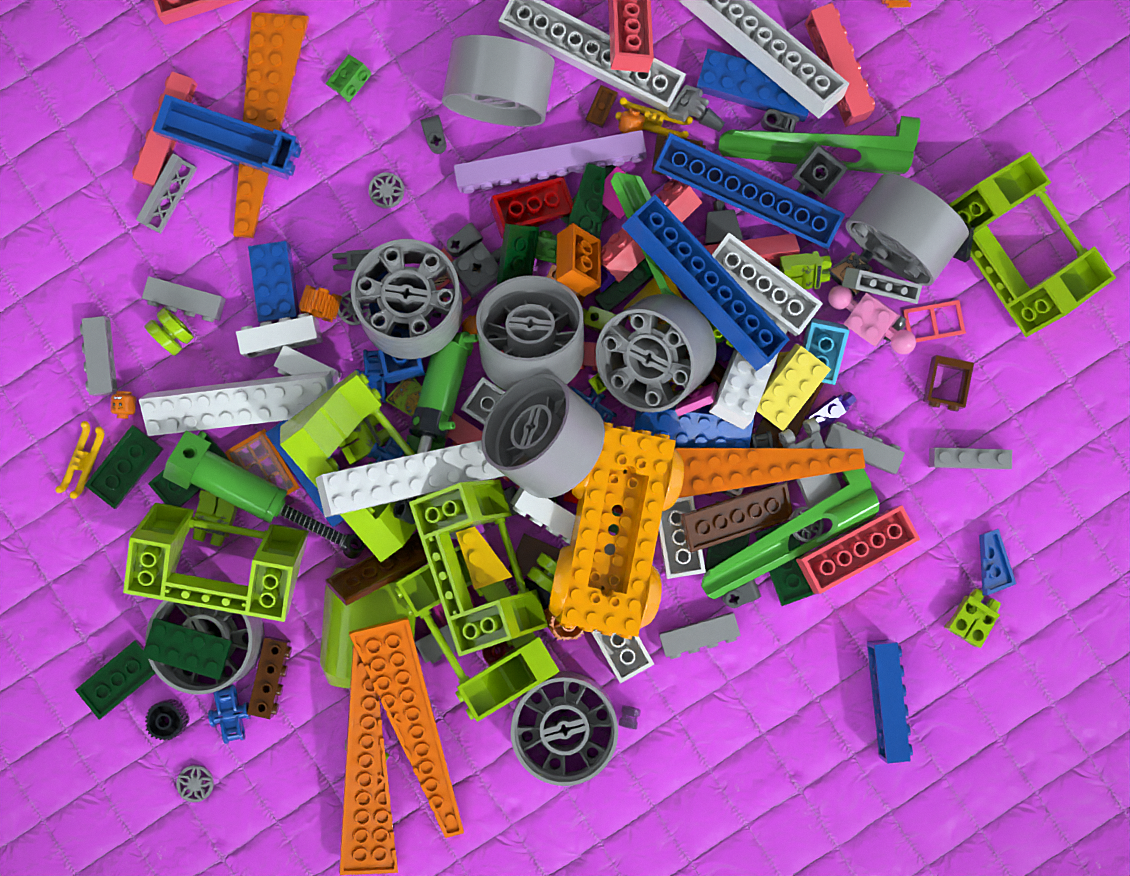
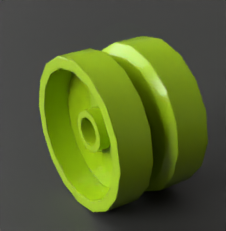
M163 307L157 313V318L163 325L151 319L144 327L163 348L176 356L182 350V345L177 339L188 344L195 336L176 315Z
M542 552L537 559V563L545 570L532 567L527 576L535 581L537 585L551 593L557 561Z

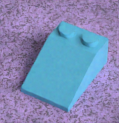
M812 318L807 324L803 348L831 369L822 382L835 385L850 330L844 324Z

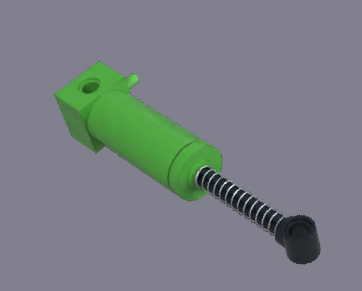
M186 430L167 460L163 477L185 489H188L190 484H193L269 524L274 517L284 516V519L287 518L289 521L297 523L298 526L301 525L303 528L311 530L312 533L315 532L316 535L324 537L325 540L328 539L330 542L338 544L340 549L343 550L344 555L350 559L358 558L365 548L366 544L357 534L344 535V533L336 531L335 528L332 529L330 526L322 524L321 521L318 522L317 519L309 517L308 514L305 515L303 512L295 510L294 507L287 506L284 498L288 491L209 451L211 443L204 440L206 437L204 431H200L198 435H195ZM350 544H355L358 549L352 548Z

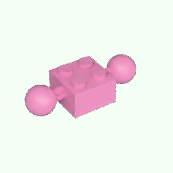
M838 285L830 290L828 295L830 305L838 310L847 309L852 312L844 325L874 347H877L884 337H887L891 340L892 349L898 354L904 355L914 350L916 346L914 334L908 330L897 331L892 327L901 316L870 293H866L858 303L853 299L852 291L847 287Z

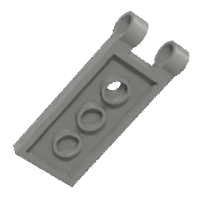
M813 417L803 422V427L808 437L795 443V436L790 429L779 433V439L784 448H825L819 433L820 426ZM836 473L796 479L808 509L842 489Z

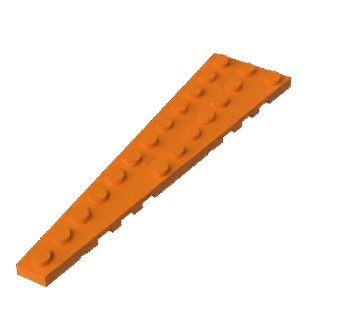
M252 12L243 113L244 122L272 132L274 129L281 131L288 98L292 90L293 78L297 70V62L301 54L302 42L304 41L310 19L309 16ZM240 163L233 236L254 238L260 216V208L264 200L265 188L269 180V173Z
M675 448L681 455L684 463V479L678 498L866 468L862 448Z
M404 617L349 631L351 640L364 663V667L372 680V684L381 699V703L387 712V716L413 767V771L420 782V786L428 799V803L445 838L463 834L464 828L409 618Z
M353 645L339 874L398 873L380 701L372 680L364 667V663Z

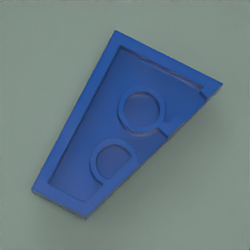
M999 529L979 535L982 595L988 596L1016 585Z

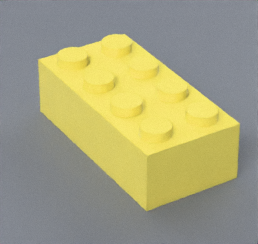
M795 344L768 379L756 411L784 431L831 369L805 348Z

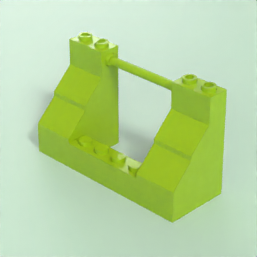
M1031 152L1026 153L984 179L949 204L964 222L975 226L970 256L1025 337L1066 316L1116 279V276L1095 246L1089 250L1083 249L1079 240L1045 193L1047 191L1045 187L1051 184V181ZM1035 194L1036 197L1039 196L1076 250L1077 258L1029 288L987 225Z
M357 370L280 426V445L316 487V477L339 471L336 461L329 457L362 419L369 414L377 418L407 456L415 455L414 451L379 410L381 394L376 388L372 389L368 385L369 380L365 374H359ZM426 495L417 496V499ZM398 501L340 514L380 562L400 549L417 528L416 523L409 524L393 516V508Z
M500 479L460 482L409 502L459 657L549 627L537 590L529 591L526 588L506 524L504 523L506 522L505 518L512 516ZM495 522V525L498 524L520 591H517V595L473 608L450 533Z
M155 502L130 536L123 593L285 622L290 610L309 531L270 524L268 530L259 531L204 521L193 517L194 509ZM199 527L262 539L252 560L249 586L175 573L189 530Z
M460 546L454 548L466 586L468 587L472 585ZM429 564L396 582L398 587L394 589L400 599L405 598L407 602L405 608L409 615L412 616L414 614L415 617L420 616L421 619L424 618L458 679H460L458 681L459 685L456 686L458 691L455 693L460 702L465 701L468 708L465 711L471 720L474 718L477 722L560 672L540 637H536L531 632L507 640L508 646H513L514 649L474 676H466L430 615L432 613L430 609L440 604L441 600ZM503 580L475 589L480 597L484 596L487 601L484 604L511 596Z

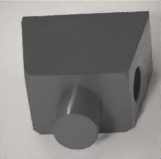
M714 201V211L708 212L706 215L704 245L720 244L728 233L742 241V234L735 210H725L724 201Z

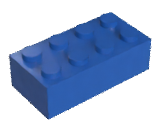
M287 241L248 246L258 322L271 321L272 323H278L279 319L290 317L291 320L298 318L300 312L290 244Z

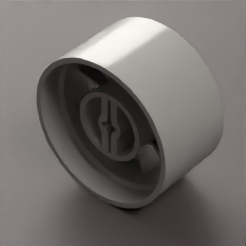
M489 35L458 37L453 40L442 103L453 112L482 122L514 127L540 125L544 123L555 60L551 55L535 46L509 38Z
M891 173L883 174L846 223V229L852 239L863 250L867 249L874 256L873 259L900 277L923 286H930L935 282L969 235L968 228L962 218L940 197L908 178Z
M415 239L393 240L369 252L360 262L354 273L351 284V299L354 310L366 336L382 352L402 359L423 358L440 351L456 335L463 317V299L458 276L448 257L435 246ZM415 263L420 264L418 269L415 267H405V264ZM383 272H388L381 282L375 281ZM445 275L451 281L454 289L436 290L434 281ZM450 297V300L442 302L441 298ZM378 303L381 311L366 321L363 315V304ZM395 310L404 311L405 313H399ZM434 311L446 315L445 319L437 327L431 328L428 321L431 319ZM381 320L385 321V323L382 326L375 325ZM395 325L410 331V338H396L390 335ZM425 327L422 332L415 331L416 328Z
M521 276L498 284L481 301L476 315L481 363L487 376L497 386L507 391L521 380L539 374L555 376L563 383L568 384L577 375L584 359L583 310L577 296L567 286L547 277ZM566 325L572 330V332L560 333Z
M656 294L645 297L613 317L603 327L596 345V364L606 388L624 405L643 412H660L678 404L707 379L716 358V341L706 317L689 301L669 294ZM629 316L632 327L636 329L633 333L625 328ZM658 317L665 320L672 326L667 324H658ZM686 346L689 351L690 360L685 359ZM673 378L676 384L682 385L686 389L672 391L668 381Z
M548 374L534 375L513 385L496 402L484 425L482 450L490 465L526 492L538 498H552L573 489L590 473L603 448L605 437L604 423L600 414L559 378Z
M165 600L156 608L151 616L146 630L145 645L153 619L158 618L168 621L176 606L187 617L182 626L219 636V632L210 623L212 621L219 627L222 638L232 640L221 679H216L215 684L198 682L199 674L197 673L191 675L187 670L148 659L159 678L178 691L188 694H208L221 690L246 676L260 658L265 638L262 618L242 614L247 628L238 630L236 623L231 618L235 613L198 606L193 608L187 604ZM247 632H248L249 642H247L246 639H245V635H246ZM237 647L247 650V655L241 668L230 658ZM226 666L232 668L233 673L231 676L225 673Z
M558 672L522 694L516 704L511 723L512 746L522 766L537 779L557 786L577 785L598 775L611 760L618 740L617 718L608 694L597 682L575 672ZM564 681V696L550 700L543 686ZM571 682L578 683L580 688L578 691L572 692L568 688ZM587 687L603 700L602 703L590 710L580 701ZM540 693L542 700L534 702L531 698L532 694ZM523 705L538 712L535 725H518L519 714ZM560 709H569L578 714L571 717L561 716L557 721L544 724L551 713ZM598 710H606L607 716L604 719L598 718L596 716ZM565 724V726L568 727V730H564L563 728H561L562 725ZM594 727H611L610 739L606 748L591 740ZM530 731L533 737L530 740H525L522 737V733ZM584 731L581 738L571 745H559L552 741L559 738L568 739L573 734ZM539 742L550 751L542 766L531 759L526 753V750ZM594 747L598 750V753L592 757L587 754V750ZM579 752L587 767L565 772V755ZM557 758L561 764L558 767H553L550 765V760Z

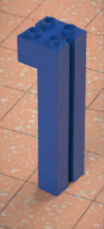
M166 94L153 128V132L156 135L286 180L289 179V176H293L296 168L294 159L299 158L302 151L296 136L276 129L272 132Z

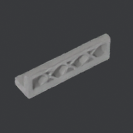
M172 154L136 220L161 234L194 176L197 167ZM182 165L190 168L188 175L180 177L179 174ZM179 182V191L171 194V184ZM165 199H170L171 205L169 209L162 210L161 202ZM160 215L162 222L159 227L151 225L150 222L153 217Z

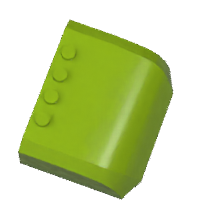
M336 567L331 576L347 568ZM413 572L396 579L347 606L325 585L320 665L330 685L350 688L352 646L354 644L349 631L408 617L413 637L415 636L416 617L414 614L412 616L409 615L405 608V605H407L405 598L400 599L394 589L398 587L396 582Z

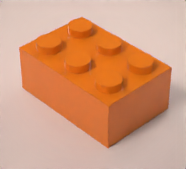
M574 223L557 234L556 280L584 297L601 287V240Z

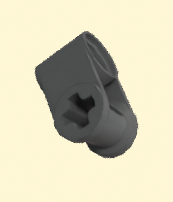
M770 109L763 115L761 126L763 129L771 132H794L796 123L799 122L800 118L793 114ZM768 116L773 117L775 123L770 124L766 118Z
M439 114L421 119L423 132L431 151L435 154L443 153L447 145ZM435 141H439L438 146H435Z
M469 223L448 239V252L453 257H460L469 249L479 244L483 240V236L473 223ZM452 245H459V249L453 248Z
M767 431L764 434L758 435L752 433V448H773L771 432Z
M754 579L722 595L723 602L731 608H737L761 597ZM731 594L736 596L734 598V602L729 601L731 599Z

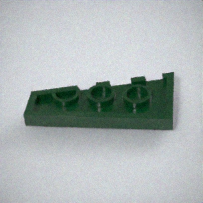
M586 162L566 228L574 223L600 240L606 169Z

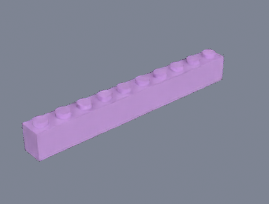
M640 130L454 165L460 193L469 194L473 193L474 190H490L494 186L499 185L507 187L515 182L528 183L532 179L545 180L549 176H565L569 172L582 173L584 172L586 162L605 168L607 165L620 166L624 162L629 161L634 163L641 162L647 158L643 131Z

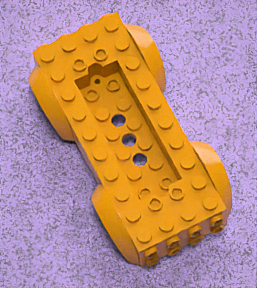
M603 422L605 437L601 454L590 473L572 489V494L579 499L570 545L561 548L549 611L555 616L554 619L562 627L574 629V626H578V628L586 632H593L596 629L604 635L612 636L613 633H616L621 638L632 639V636L638 637L641 628L652 622L659 608L662 584L660 574L652 565L662 512L674 505L681 492L684 479V463L681 455L674 448L676 440H671L670 435L654 434V436H651L650 431L636 430L632 432L631 427L617 426L613 428V424ZM614 505H620L623 508L620 516L613 515L612 508ZM611 524H615L618 527V532L615 535H610L608 532ZM609 543L615 546V552L612 555H607L604 551L605 546Z

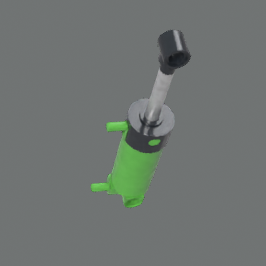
M466 331L457 332L444 348L430 356L417 407L414 410L409 428L410 434L421 439L417 454L429 452L432 442H446L449 430L455 428L452 415L468 356H471L473 342L478 341L477 334L471 335ZM417 497L399 500L393 508V516L406 523L415 524L409 502L416 500Z

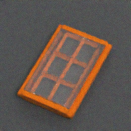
M266 429L257 432L225 451L232 463L288 491L286 496L300 488L284 459L265 434L267 432Z

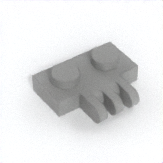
M685 85L667 111L668 117L685 122L689 115L699 118L702 114L701 112L709 104L707 99L702 98V89Z

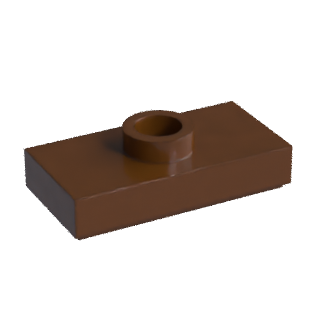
M600 85L585 121L603 128L618 92Z

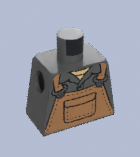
M867 249L860 255L853 251L829 270L830 277L836 283L842 285L847 267L872 272L873 268L868 263L874 257L873 254ZM849 288L852 291L853 297L859 293V290Z

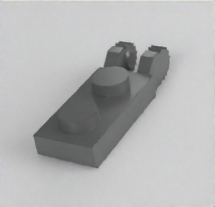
M373 249L333 253L332 259L340 260L347 258V264L334 265L333 270L356 271L363 258Z

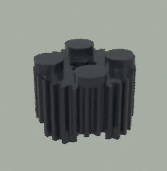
M175 699L163 700L148 709V715L145 717L147 718L145 726H147L146 731H149L148 735L151 734V737H155V739L159 738V740L166 741L182 734L190 718L189 714L186 713L187 709H184L185 706H182V703L179 704V701ZM166 717L169 719L168 723L164 721Z

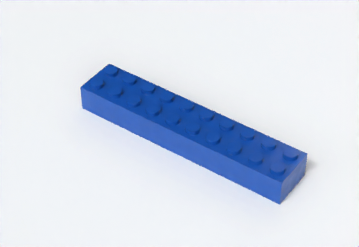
M670 132L653 166V169L826 249L829 248L845 216L843 212Z
M656 195L652 196L621 226L756 371L768 364L790 340Z

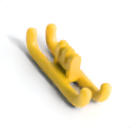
M625 97L620 99L622 107L628 110L635 108L640 110V113L645 114L643 130L666 136L670 132L681 138L689 136L687 131L678 132L664 128L662 123L663 120L680 125H690L693 122L691 116H688L685 122L669 118L667 113L629 102ZM621 112L615 114L618 121L620 120Z
M87 421L81 423L82 432L61 484L55 488L57 493H63L68 488L75 470H82L75 490L69 494L72 499L78 498L83 492L84 485L88 480L105 434L102 427H96L95 432L97 434L90 453L84 451L83 449L90 433V424Z

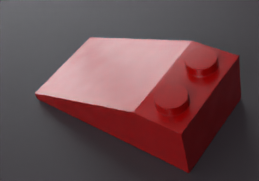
M563 176L493 195L489 205L502 239L505 223L538 227L570 215L573 201Z

